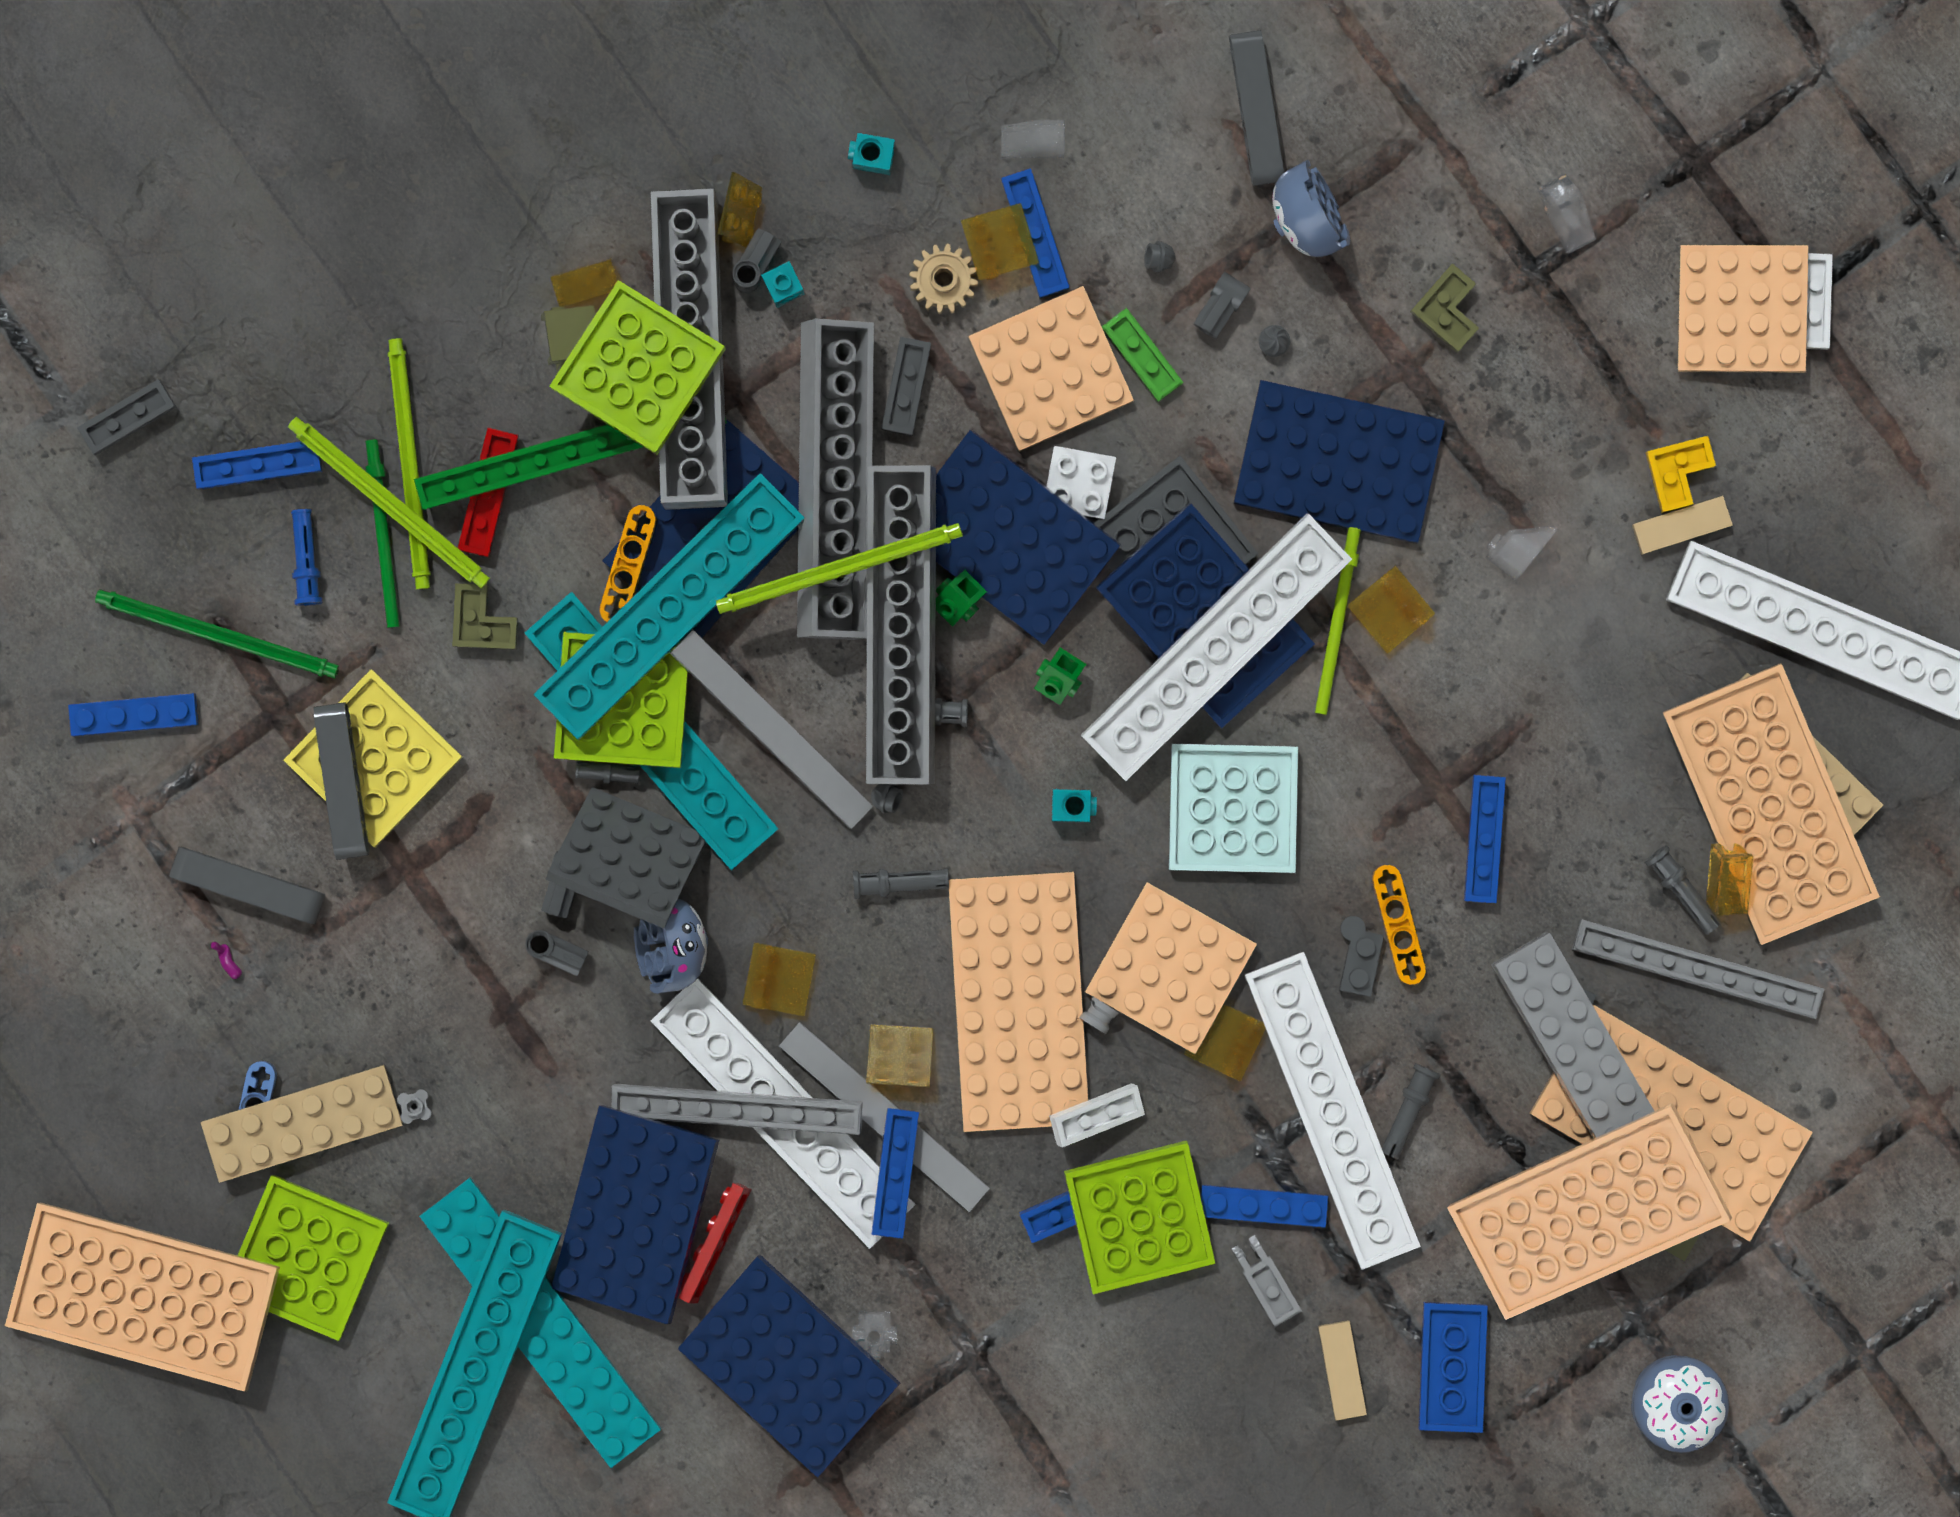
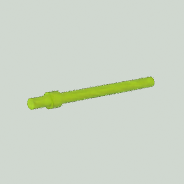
M1348 528L1344 551L1352 560L1340 571L1315 713L1327 715L1353 570L1354 567L1358 566L1359 560L1357 548L1361 530L1358 528Z

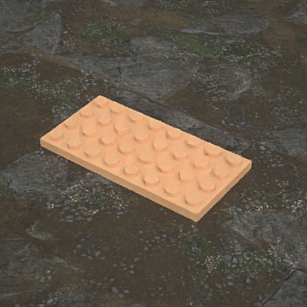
M1781 663L1663 712L1761 945L1880 897Z
M1074 872L950 879L949 901L963 1131L1052 1127L1050 1115L1088 1101L1083 1020L1079 1018L1083 1013Z
M1593 1005L1654 1111L1672 1103L1674 1104L1733 1217L1731 1221L1722 1224V1226L1750 1242L1813 1132ZM1553 1072L1529 1114L1581 1144L1593 1140Z
M1673 1103L1467 1196L1447 1207L1505 1320L1727 1223L1733 1218Z
M40 1202L36 1205L5 1326L245 1392L248 1391L280 1267Z

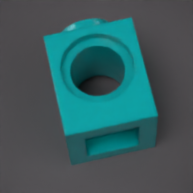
M857 133L856 141H850L848 159L853 160V169L890 175L896 145L895 139ZM870 146L876 147L880 151L879 157L873 161H868L862 156L863 150Z
M790 261L761 275L777 308L805 295L804 289Z
M1052 790V821L1090 822V816H1096L1097 797H1091V790ZM1070 797L1080 798L1084 805L1082 812L1078 815L1069 814L1065 808L1067 799Z

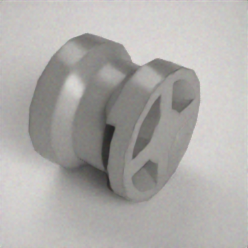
M1093 996L1088 1011L1083 1012L1079 1018L1106 1034L1109 1030L1108 1024L1112 1018L1118 1016L1119 1012Z

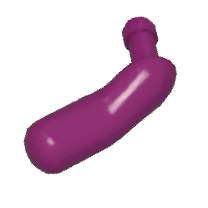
M212 942L211 948L217 950L222 968L232 979L240 978L242 971L232 960L229 946Z

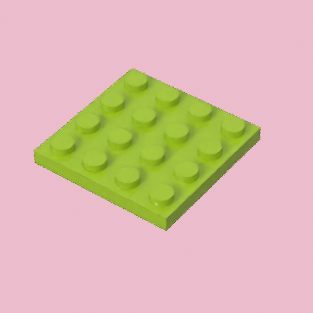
M618 280L549 387L658 455L726 350V347Z
M563 632L561 667L595 634ZM669 652L579 741L557 719L554 759L681 768L688 671Z
M1187 1141L1064 1171L1093 1294L1216 1264Z
M271 1175L238 1256L280 1267L269 1308L270 1313L340 1341L389 1222L278 1176Z

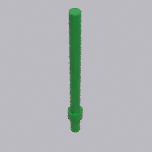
M378 439L367 440L365 442L368 465L365 466V470L383 485L382 478L385 477L384 464H381ZM373 502L387 628L400 627L387 513Z

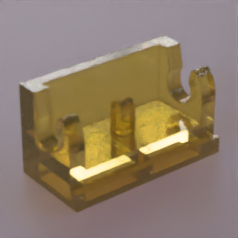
M612 257L556 273L550 277L559 307L610 293L618 281Z
M1720 843L1711 844L1706 901L1718 916L1748 913L1754 856L1748 854L1739 844H1733V851L1726 850Z

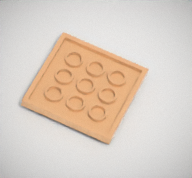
M1681 245L1678 372L1805 373L1808 245Z
M1084 286L968 336L1019 452L1134 402Z
M1147 882L1085 992L1196 1054L1257 944Z

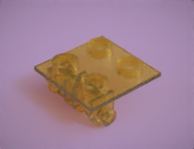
M735 172L731 174L718 234L722 235V242L730 244L735 242L747 248L750 239L754 235V220L756 211L762 201V187Z
M1021 203L961 220L979 281L987 279V281L993 280L1001 274L1039 264Z
M1396 565L1347 605L1387 654L1435 615V612Z
M754 943L742 1005L805 1016L816 954Z
M1223 1004L1196 1054L1186 1049L1184 1055L1241 1082L1266 1028L1263 1022Z
M871 1024L866 1084L929 1088L933 1028Z

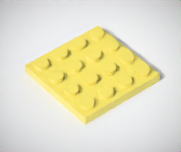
M371 669L339 703L346 702L348 706L368 842L376 848L463 756ZM314 728L291 751L284 761L326 801L316 729Z

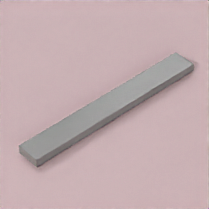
M691 630L670 652L692 676L849 829H852L873 807L694 630Z
M1580 919L1572 950L1813 1019L1817 1018L1825 990L1824 988Z
M799 1022L779 1047L840 1100L863 1102L862 1119L883 1137L887 1108H899ZM917 1125L913 1164L970 1212L990 1187Z
M627 1084L612 1085V1108L652 1120L860 1135L862 1131L863 1102Z

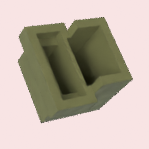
M594 305L565 309V306L553 307L551 310L544 311L541 314V321H545L550 353L547 359L548 365L555 364L557 373L595 317Z

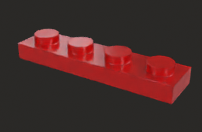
M487 428L480 460L515 451L519 435ZM507 487L470 497L458 544L459 550L489 558Z
M733 1183L731 1187L728 1186L723 1192L720 1203L723 1205L718 1215H714L707 1226L706 1232L709 1234L704 1245L700 1244L693 1255L695 1264L691 1272H687L683 1277L680 1289L682 1291L678 1297L679 1299L687 1303H698L752 1189L739 1183Z

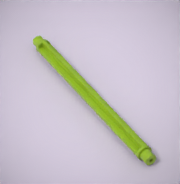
M402 338L388 340L389 352L387 355L390 362L405 504L423 519V510L414 479L419 478L405 357L406 351L403 349ZM408 531L413 569L412 577H415L416 590L430 588L429 576H431V571H429L427 546Z
M295 417L290 422L288 428L296 434V438L467 581L475 583L481 589L486 586L490 578L482 572V568L309 423L305 424L298 417Z
M959 523L950 526L945 524L940 528L918 534L914 537L886 544L740 592L727 594V597L716 600L717 608L720 614L731 610L736 612L738 609L763 602L764 600L792 593L945 543L949 544L951 540L963 537Z

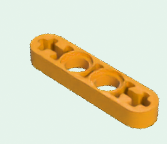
M645 505L635 506L627 516L600 604V615L606 622L610 620V613L606 611L607 605L613 606L616 598L615 596H609L611 590L619 594L628 595L627 601L620 598L618 605L620 609L635 595L657 521L655 513ZM642 511L647 512L646 517L651 520L649 525L644 524L641 529V534H647L646 540L638 536L628 535L630 529L636 532L638 523L633 518L635 515L640 516ZM630 541L638 542L642 548L640 556L635 559H629L624 554V547ZM622 571H627L632 575V584L626 589L618 588L614 582L615 576Z
M1382 865L1373 872L1372 883L1395 971L1403 983L1409 985L1417 984L1424 978L1426 970L1403 880L1396 867ZM1383 870H1387L1388 874L1395 875V880L1391 881L1392 891L1399 888L1400 896L1392 895L1382 899L1381 893H1388L1386 885L1379 884L1378 878L1383 876ZM1392 900L1402 903L1404 909L1403 914L1396 919L1390 918L1386 913V906ZM1399 931H1407L1411 936L1412 942L1406 949H1400L1394 943V937ZM1415 950L1416 957L1410 956V960L1413 966L1419 967V971L1415 973L1414 979H1410L1409 975H1403L1402 970L1407 968L1405 958L1398 960L1397 954H1408Z

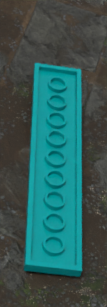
M760 473L533 695L579 741L717 606L716 600L725 598L801 524L805 517Z
M570 592L524 633L558 671L561 668L563 632L596 634L603 626L576 595ZM684 721L681 768L640 765L730 870H733L779 830L775 823L686 721Z
M470 1177L419 1217L469 1283L473 1285L500 1215ZM546 1276L518 1347L608 1466L612 1468L662 1428L560 1293L552 1289V1283Z
M507 1210L501 1212L388 1499V1504L419 1517H451L563 1233Z

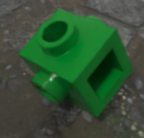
M964 570L953 581L947 578L936 589L938 596L936 597L935 610L952 627L960 619L967 622L979 610L976 603L987 591Z
M1060 647L1052 660L1049 661L1045 658L1035 675L1039 676L1040 679L1034 689L1061 705L1067 695L1073 698L1082 684V681L1077 678L1086 666V663Z

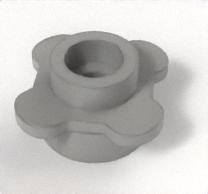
M419 1089L416 1093L409 1095L401 1093L398 1096L397 1102L401 1105L402 1109L400 1118L404 1123L409 1124L415 1119L427 1120L431 1117L432 1111L428 1108V1093L425 1090ZM413 1103L417 1104V1109L415 1110L411 1107Z

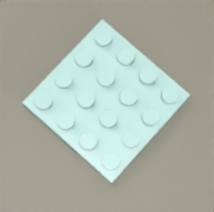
M1171 744L1169 870L1296 873L1298 747Z

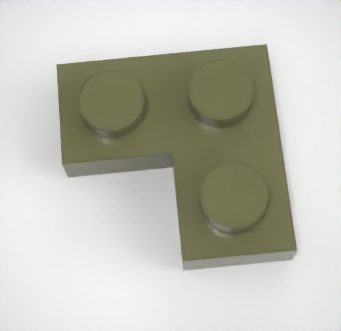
M1452 263L1410 311L1456 353L1460 351L1479 329L1478 326L1456 308L1476 283Z
M455 583L452 646L517 650L518 618L487 616L488 585L481 589L476 584Z

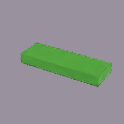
M1127 308L1102 326L1103 331L1157 402H1160L1184 383Z

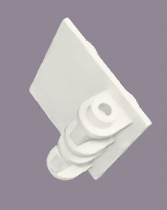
M1054 446L1047 488L1082 515L1105 519L1116 457Z

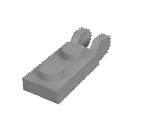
M1254 1235L1249 1238L1250 1245L1261 1261L1250 1267L1246 1260V1255L1238 1245L1232 1248V1251L1244 1269L1242 1271L1274 1327L1302 1312L1271 1257L1266 1255Z

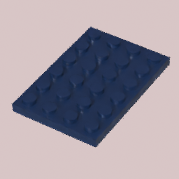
M1260 380L1233 504L1297 518H1303L1308 513L1316 522L1347 529L1349 527L1358 528L1361 532L1417 544L1420 538L1445 420Z
M726 420L728 504L761 473L799 511V482L731 422ZM659 496L649 507L655 513L657 521L636 591L639 592L725 507L665 510L661 504V496ZM647 512L637 521L636 532L630 529L628 535L638 536L646 540L647 534H641V529L644 524H650L651 520L646 517ZM798 527L730 593L733 594L746 590L798 531ZM630 541L624 547V554L629 559L639 557L642 551L641 545L636 541ZM619 542L602 560L610 568H612ZM627 571L619 572L618 575L631 586L632 575ZM716 606L692 630L703 639L725 613L720 614Z
M972 429L969 430L936 474V528H940L945 524L950 526L959 523L963 537L953 539L949 544L945 543L936 546V562L955 577L966 570L987 591L982 598L1045 645L1121 544Z
M1189 503L1104 579L1096 589L1159 659L1250 569L1192 503ZM1292 618L1202 708L1220 728H1223L1314 646L1315 643Z
M599 1105L556 1267L552 1289L667 1325L671 1324L720 1140L612 1107Z
M758 1255L678 1348L680 1352L817 1478L901 1384L761 1255Z

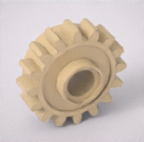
M946 244L944 251H939L938 246L933 245V254L931 255L923 250L921 253L924 260L922 262L914 260L913 262L918 271H913L909 274L910 278L917 280V282L910 285L911 291L919 290L920 292L916 296V301L925 300L926 310H930L932 306L937 307L938 314L942 313L943 308H948L951 314L954 313L955 305L957 304L965 308V297L972 299L974 297L970 287L978 286V281L971 278V276L977 273V268L968 267L972 258L968 256L962 259L961 248L952 253L950 244ZM941 272H947L952 276L953 281L950 285L941 287L935 282V277Z

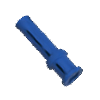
M311 509L291 511L296 556V569L292 573V579L296 580L297 599L294 600L296 606H311L323 603V599L319 597L318 578L321 577V573L318 568H315Z

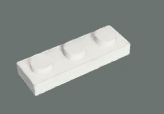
M1808 253L1806 349L1828 350L1830 348L1833 254Z
M1131 1083L1052 1114L1049 1117L1057 1145L1065 1147L1141 1117L1145 1113L1138 1086Z

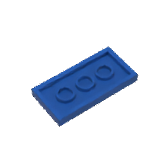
M1423 1302L1419 1430L1483 1433L1488 1311L1486 1304Z

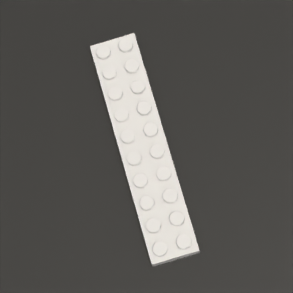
M1307 513L1092 723L1081 736L1127 781L1322 590L1352 558Z
M1693 541L1689 542L1667 595V601L1948 717L1960 720V651Z
M1304 952L1245 974L1250 991L1361 1270L1421 1247Z
M699 979L683 989L651 1020L660 1032L717 1091L813 1098ZM753 1127L869 1249L883 1237L871 1235L879 1166L849 1134ZM909 1197L907 1212L915 1206V1203Z

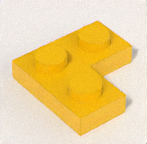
M1708 436L1645 452L1661 513L1693 505L1686 474L1716 466Z

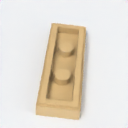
M1720 496L1632 525L1641 555L1733 525L1724 497Z
M1350 1321L1319 1325L1318 1330L1335 1420L1367 1415Z

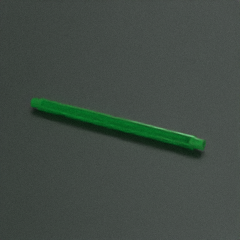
M99 589L96 594L95 603L106 606V609H114L303 669L318 674L320 677L325 675L335 679L339 671V665L328 662L326 658L321 659L255 637L119 595L114 591L110 593Z

